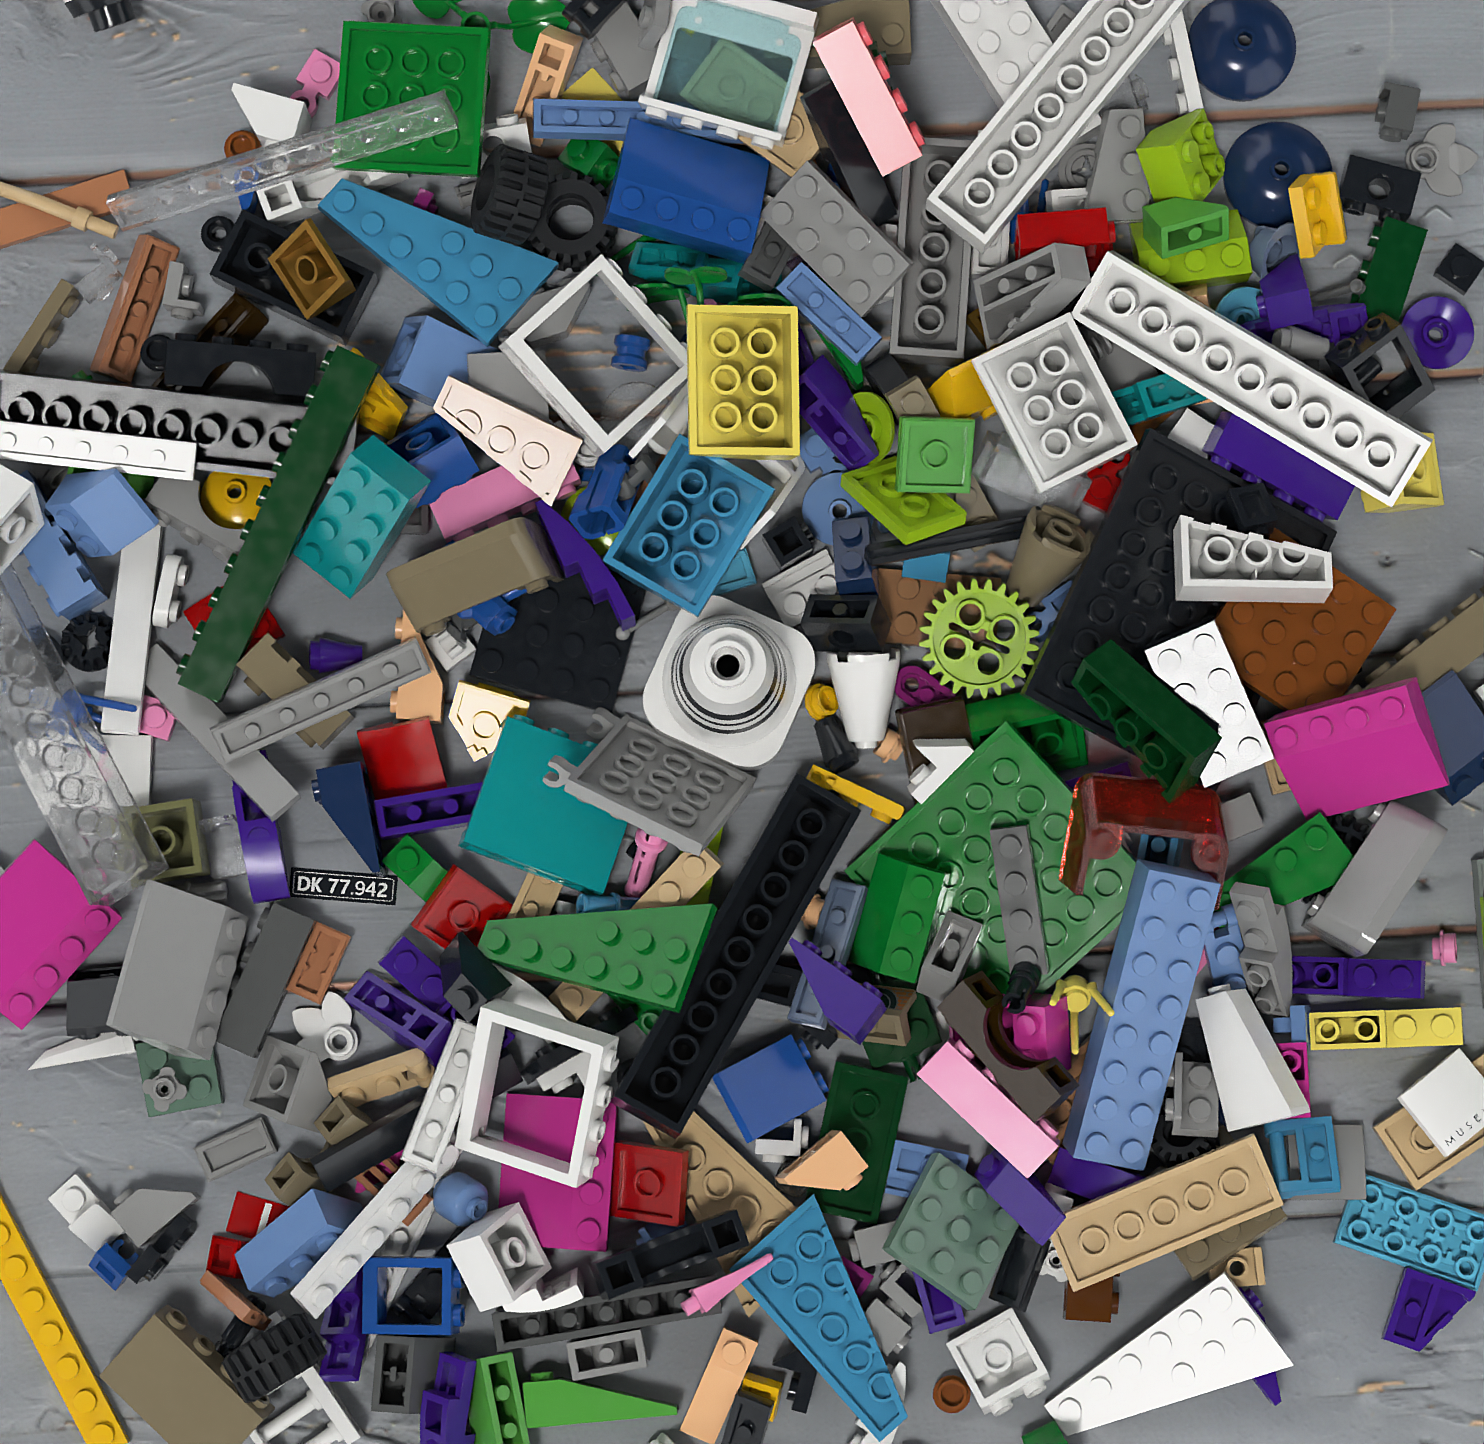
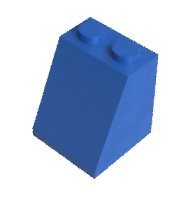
M789 1035L713 1075L712 1079L747 1143L827 1101L823 1094L828 1092L829 1089L820 1072L817 1071L812 1074L806 1060L812 1057L802 1038L794 1041L792 1035Z

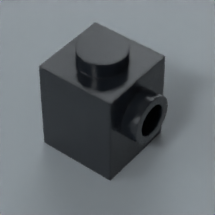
M795 516L762 534V541L780 572L813 554V546L811 544L815 542V538L806 523L804 522L799 525Z

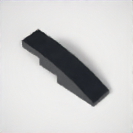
M829 79L801 96V102L822 157L831 163L840 189L876 226L897 215L885 181L833 81Z

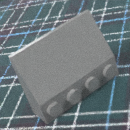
M146 880L106 1025L172 1055L210 1060L249 917L228 906L153 880Z

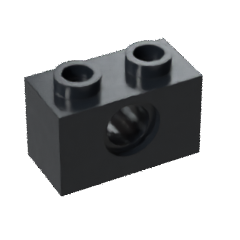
M1350 154L1345 163L1339 185L1342 210L1357 216L1364 215V212L1376 215L1381 222L1386 216L1406 222L1412 213L1422 173ZM1371 185L1382 187L1386 198L1382 200L1374 199L1369 194L1368 187Z
M810 594L801 625L814 651L883 652L891 622L879 595Z

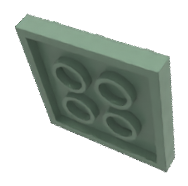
M937 1152L931 1154L882 1250L968 1311L976 1310L1019 1224L985 1191L977 1179Z

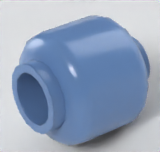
M454 1172L441 1178L435 1185L433 1190L435 1211L456 1226L468 1227L475 1221L480 1220L487 1211L489 1199L487 1188L469 1175L462 1172Z

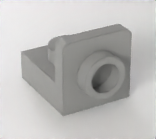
M170 261L162 301L163 306L167 311L171 312L172 317L177 319L192 320L193 315L203 317L204 308L200 303L184 300L185 296L190 297L193 275H189V270L184 263Z

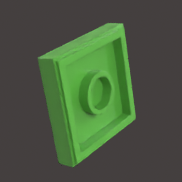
M900 416L895 490L897 492L970 494L975 419Z

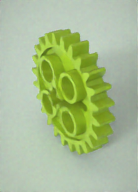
M975 577L971 578L970 588L965 589L963 584L957 581V592L955 594H952L947 588L943 589L946 598L944 602L935 598L932 599V603L937 609L935 613L930 611H924L923 613L931 623L930 625L919 626L921 632L929 634L928 638L919 641V646L930 648V651L925 653L922 659L923 661L934 660L935 664L931 666L929 673L931 675L940 671L943 673L939 681L941 686L950 680L953 681L952 693L954 694L964 686L966 687L967 698H971L975 689H980L983 699H986L988 688L993 687L998 695H1001L1002 683L1005 682L1011 688L1015 687L1012 679L1014 674L1022 678L1026 677L1024 670L1021 668L1022 664L1034 665L1035 663L1027 653L1028 651L1039 650L1038 645L1030 642V638L1040 635L1039 630L1028 628V625L1036 620V616L1023 615L1029 607V603L1026 601L1017 605L1015 602L1019 592L1015 590L1006 596V584L1003 582L994 590L992 589L990 578L986 579L983 587H978ZM966 604H975L980 609V617L973 623H965L959 616L961 608ZM1007 619L1014 624L1013 633L1008 638H998L993 632L994 625L999 620ZM953 622L973 633H978L980 629H984L985 637L988 640L1008 647L1009 652L1007 654L1002 653L981 642L978 647H974L970 636L950 629L948 625ZM950 638H960L964 642V651L959 656L952 657L944 652V644ZM985 653H992L998 658V666L991 672H984L978 668V659Z

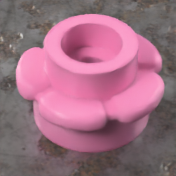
M1440 930V937L1432 938L1433 960H1440L1442 966H1446V963H1457L1456 934L1445 933L1444 930Z

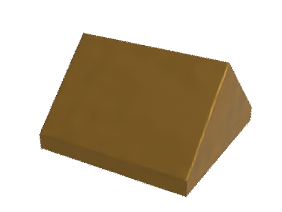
M311 218L306 219L268 258L270 264L307 320L356 291L348 274Z

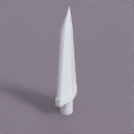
M116 1032L101 1033L99 1037L88 1040L76 1038L45 1051L28 1070L126 1053L132 1054L136 1052L135 1044L139 1039L130 1035L118 1036Z

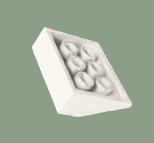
M1070 312L971 360L1039 494L1089 472L1129 452L1138 445Z

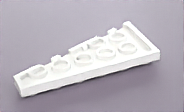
M1224 1271L1048 1400L1044 1407L1065 1435L1069 1436L1293 1366L1294 1361Z

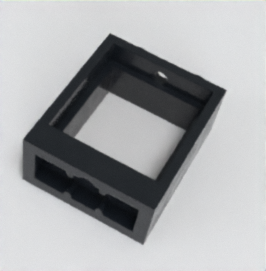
M1383 312L1369 319L1361 329L1349 338L1338 342L1335 348L1324 356L1341 386L1397 419L1435 391L1402 325ZM1392 341L1407 371L1371 398H1368L1353 369Z

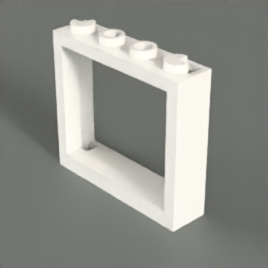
M602 254L498 346L578 437L584 439L583 443L596 457L609 450L687 378V344L679 342L672 335V327L662 315H655L646 305L648 301L645 295L637 287H630L621 277L623 272L618 264L610 258L605 259ZM596 274L679 367L671 377L608 434L523 340Z
M495 998L482 1005L478 1017L454 1147L574 1188L579 1187L592 1178L594 1167L599 1165V1158L596 1156L598 1143L601 1142L606 1130L603 1116L613 1094V1087L610 1086L612 1073L619 1063V1059L616 1058L619 1037L499 998ZM505 1026L591 1054L570 1163L485 1135Z

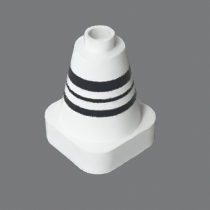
M712 595L699 617L683 609L679 611L644 688L643 707L646 718L651 727L660 734L710 755L739 770L753 771L761 769L773 762L783 748L814 677V650L808 639L798 630L726 598ZM725 655L734 656L740 665L739 671L732 677H724L717 670L718 660Z

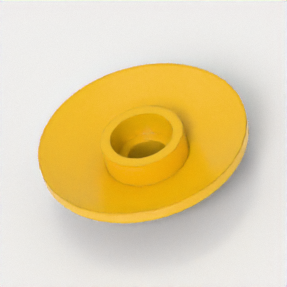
M213 471L207 477L202 487V509L212 522L221 527L243 529L249 518L255 521L261 508L256 505L258 496L264 485L271 487L272 483L268 477ZM232 489H241V495L238 498H230L229 493Z

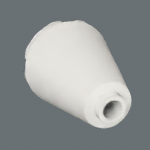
M889 648L890 655L889 653L880 654V652H838L837 657V654L834 652H827V663L846 736L849 741L855 742L856 748H876L877 741H882L885 738L901 659L900 649Z

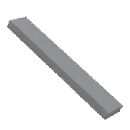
M416 637L217 724L211 727L210 731L226 764L431 673L420 645Z
M156 643L149 649L145 687L262 812L274 822L301 799L300 794L258 750L225 764L210 728L229 719L210 699L178 684L181 675L176 674L178 665Z

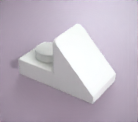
M966 739L913 740L916 748L931 761L928 766L925 764L919 766L909 778L911 782L907 786L909 792L920 804L974 752Z
M583 1051L536 1078L543 1091L546 1092L552 1089L554 1094L561 1092L574 1084L571 1077L576 1074L585 1087L591 1054Z
M78 1173L74 1174L48 1198L52 1205L70 1224L68 1228L95 1252L105 1243L110 1245L124 1232L110 1214L112 1211Z

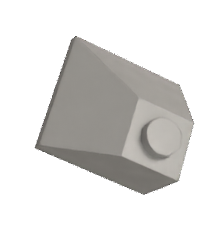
M267 1035L243 1106L284 1123L320 1133L314 1122L330 1105L332 1096L328 1090L317 1053Z

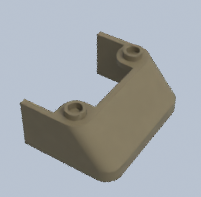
M524 517L513 518L395 567L386 573L391 589L415 631L426 636H432L446 630L445 623L451 620L450 616L515 589H526L528 594H532L549 586L548 580L554 582L564 580L543 526Z

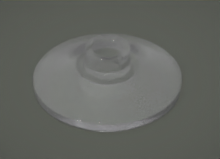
M630 382L613 390L606 398L601 410V427L606 434L648 398L657 387L645 382ZM665 397L642 418L640 426H634L614 445H625L631 450L645 430L670 402L669 399ZM647 443L642 448V450L637 454V456L649 454L654 451L649 447Z

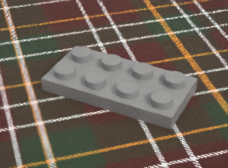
M807 160L761 211L760 216L861 318L866 317L914 264L812 160Z

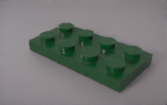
M835 1062L818 1141L831 1130L842 1131L869 1167L860 1173L863 1176L862 1180L851 1189L845 1191L843 1188L841 1190L808 1187L805 1201L814 1194L822 1213L877 1225L909 1080L908 1077Z

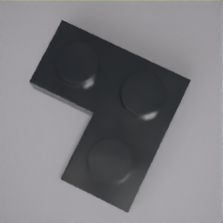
M185 1213L179 1214L158 1240L147 1247L125 1275L136 1284L145 1280L149 1282L152 1279L155 1280L169 1264L165 1257L174 1247L180 1251L194 1233L189 1229L195 1222Z

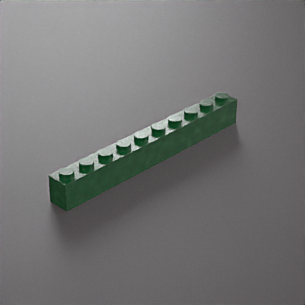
M337 345L334 352L331 350L327 351L320 366V370L325 373L319 385H311L304 400V404L308 406V409L303 419L298 417L295 419L289 431L288 438L292 439L287 453L282 451L279 453L272 467V472L277 473L271 487L264 485L258 496L256 505L261 508L254 521L249 518L242 530L240 539L245 542L239 555L234 552L232 553L224 569V573L229 576L223 588L217 586L209 600L208 606L213 608L207 622L201 620L193 634L192 640L197 642L191 655L185 653L177 668L176 674L181 675L178 681L179 685L217 703L223 702L239 668L236 664L244 657L375 381L381 368L380 365Z

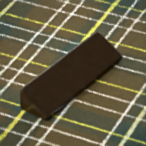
M234 293L197 334V342L212 343L213 336L235 338L234 345L248 346L249 341L254 340L268 324L269 320L247 299ZM233 362L216 367L208 375L201 388L164 385V372L151 386L206 393Z

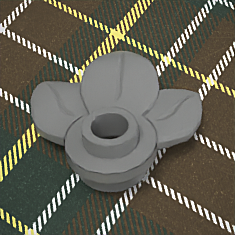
M1442 124L1431 128L1423 142L1413 145L1405 157V165L1408 170L1422 173L1420 179H1425L1427 185L1434 193L1447 197L1458 196L1463 193V186L1458 176L1469 171L1478 160V155L1471 149L1454 143L1456 129L1452 124ZM1417 157H1426L1429 160V166H1419Z

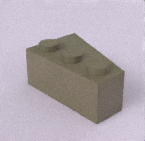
M269 633L236 664L248 676L243 682L258 696L265 692L272 700L317 681ZM346 710L298 731L296 734L311 748L317 743L324 750L349 725L354 717Z

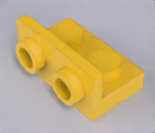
M1323 172L1300 175L1288 188L1300 259L1313 258L1325 245L1345 243L1347 235L1336 173Z

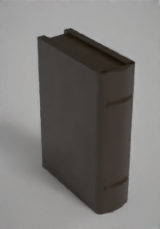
M961 695L901 708L895 711L898 725L897 733L900 735L908 779L922 764L928 766L931 763L916 748L913 742L914 739H966L973 748L965 704ZM912 796L913 803L915 806L918 803V801Z

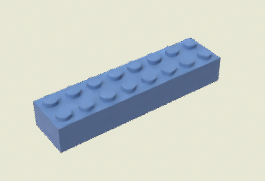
M1137 859L1102 991V996L1110 1004L1115 1014L1112 1017L1108 1016L1100 1005L1098 1006L1078 1082L1080 1086L1076 1089L1062 1142L1073 1158L1140 1171L1145 1169L1221 885L1208 873Z

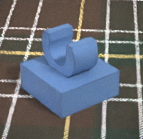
M1290 1006V1017L1273 1018L1274 1033H1291V1043L1307 1042V1044H1310L1309 1013H1311V1006Z

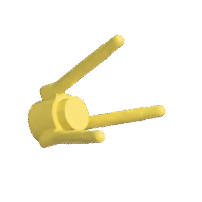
M1072 975L1064 980L1058 979L1055 982L1056 989L1051 996L1049 1004L1055 1006L1061 995L1067 996L1068 1010L1070 1011L1071 1052L1076 1055L1079 1053L1078 1015L1080 1011L1088 1007L1091 996L1108 1016H1114L1115 1012L1098 991L1096 982L1088 983L1085 978Z

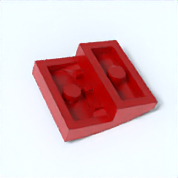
M429 715L393 724V721L357 730L375 800L448 788Z

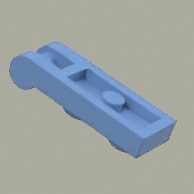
M1231 903L1221 906L1222 910L1213 913L1204 945V952L1213 987L1230 984L1231 990L1246 988L1249 993L1239 960L1244 945L1234 907ZM1225 925V928L1214 931V928Z

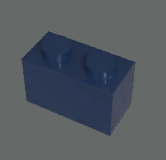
M869 517L832 521L835 583L839 595L880 596L878 565L869 566L864 559L865 546L876 543Z

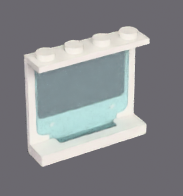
M672 0L667 29L661 36L644 96H639V105L642 109H646L645 115L658 120L666 121L667 116L681 119L680 124L691 129L702 130L703 125L717 129L715 134L727 139L737 140L738 135L751 138L752 145L763 149L772 150L773 145L783 147L818 26L819 17L817 12L773 0Z

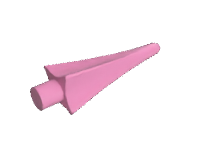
M771 1253L766 1254L732 1273L689 1290L691 1297L680 1303L682 1309L687 1316L699 1309L702 1314L704 1312L707 1313L740 1283L774 1259Z

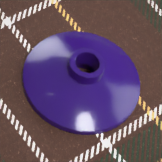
M1434 296L1418 301L1407 311L1401 323L1423 367L1429 369H1446L1458 364L1469 353L1474 341V325L1469 313L1458 302L1446 297ZM1429 331H1439L1441 340L1437 342L1432 341L1429 338Z

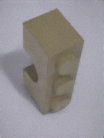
M338 1095L314 1122L317 1129L326 1139V1143L319 1153L369 1126L373 1121L367 1114ZM288 1152L264 1179L275 1196L288 1206H292L312 1188L326 1192L310 1158H299L291 1152Z

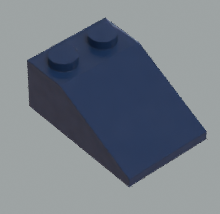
M1451 670L1423 691L1422 696L1450 782L1448 786L1434 790L1453 806L1484 782V714L1457 674Z
M358 761L316 769L317 779L311 780L315 802H319L372 873L378 877H386L387 872L385 864L382 862L384 856L366 766Z

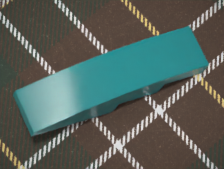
M636 241L628 267L629 274L652 283H666L673 285L674 288L687 289L690 291V295L697 297L695 284H672L664 277L665 269L670 267L692 268L694 266H713L725 269L727 271V279L725 281L710 284L702 283L704 299H713L715 302L724 304L738 301V297L742 295L768 293L738 276L743 265L742 263L709 258L708 253L680 245ZM782 275L779 276L769 294L779 295L776 292V287L782 282Z
M1166 373L1111 392L1129 427L1208 400L1205 396Z

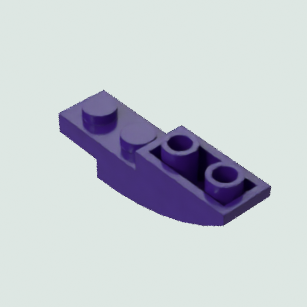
M259 750V752L268 760V754L266 750ZM233 781L234 805L253 903L259 904L291 898L278 820L276 819L272 822Z
M402 935L378 961V964L425 1006L448 1020L451 1026H453L456 1018L466 1021L443 996L441 968ZM478 1018L470 1023L477 1026ZM506 1027L501 1050L506 1048L515 1038V1035Z
M1292 956V994L1424 999L1426 961Z
M451 1351L440 1352L434 1389L423 1390L420 1444H474L476 1434L466 1431V1424L477 1361Z

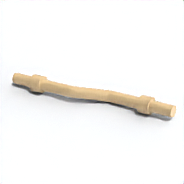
M0 181L1 197L71 222V227L84 232L89 229L111 239H115L118 233V225L93 216V211L80 206L75 209L38 193Z

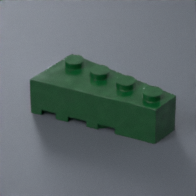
M1110 639L1085 657L1071 682L1102 721L1108 719L1111 722L1117 735L1115 738L1125 749L1127 746H1130L1140 758L1143 764L1139 767L1148 779L1152 776L1157 779L1165 789L1161 795L1169 804L1197 783L1220 743L1222 736L1113 640Z

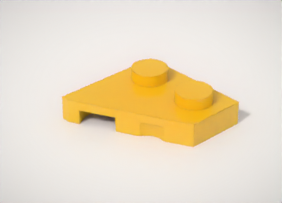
M353 347L350 350L351 352L364 357L358 349ZM379 373L360 410L359 424L388 440H392L400 431L408 406Z

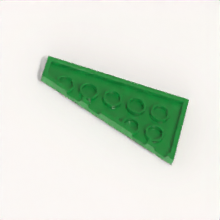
M711 903L487 920L477 948L494 964L679 1013L717 907Z

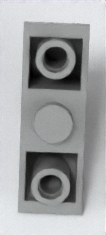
M575 277L559 282L558 288L546 292L544 288H540L502 331L507 329L508 336L512 334L510 328H519ZM589 281L523 339L530 348L535 349L568 338L591 294Z

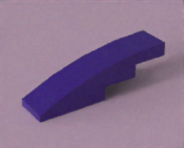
M543 500L535 502L537 516L565 577L568 578L580 573L594 605L608 599L622 632L636 626L633 610L618 582L596 551L568 521Z
M363 1266L333 1299L331 1304L326 1307L320 1335L326 1340L325 1349L327 1354L322 1360L319 1376L325 1382L359 1381L366 1343V1334H362Z

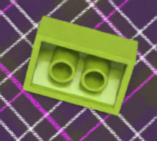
M1237 209L1229 210V240L1165 259H1161L1143 238V222L1130 223L1128 225L1134 263L1176 288L1207 283V287L1247 282L1253 273L1248 239Z

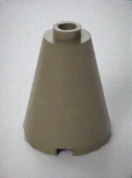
M1044 504L1041 510H1036V506H1034L1027 514L1006 583V593L1008 595L1015 590L1019 592L1015 602L1017 605L1027 601L1029 607L1037 606L1083 562L1090 552V545L1094 535L1090 529L1085 534L1078 526L1081 520L1062 508Z

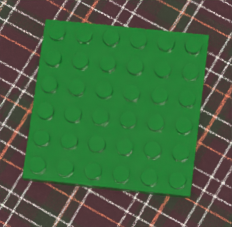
M1007 720L977 747L922 804L918 802L844 872L855 884L866 886L869 889L878 853L951 873L931 946L948 911L983 924L963 980L983 971L1002 994H1006L1009 987L1010 971L989 830L1029 824L1049 965V973L1041 975L1040 983L1034 993H1044L1120 924L1137 860Z

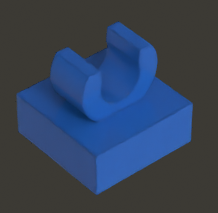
M122 1239L117 1240L112 1247L105 1243L96 1252L88 1265L115 1291L126 1281L128 1277L125 1273L139 1257L136 1252L129 1259H123L118 1254V1251L125 1243Z

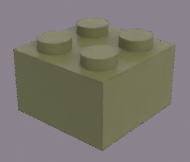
M189 798L119 810L129 884L144 886L146 880L163 883L211 875L200 801Z

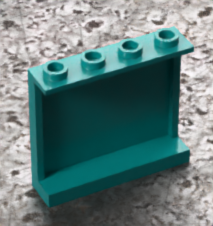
M515 714L513 718L507 716L500 725L502 730L466 830L462 832L458 847L588 895H602L628 822L616 819L608 812L596 806L579 801L575 796L564 791L565 785L553 788L542 781L549 771L559 775L556 769L548 766V762L554 755L562 756L569 763L578 767L598 744L590 741H583L582 744L569 739L570 735L556 728H549L548 731L534 726L535 721L522 715Z

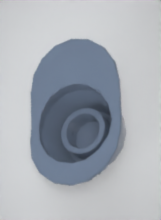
M1288 222L1279 228L1264 225L1256 228L1254 238L1249 246L1252 270L1260 277V280L1290 255L1298 254L1299 257L1294 223Z

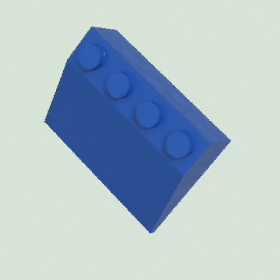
M629 118L602 223L743 264L752 252L760 220L770 162L759 155Z

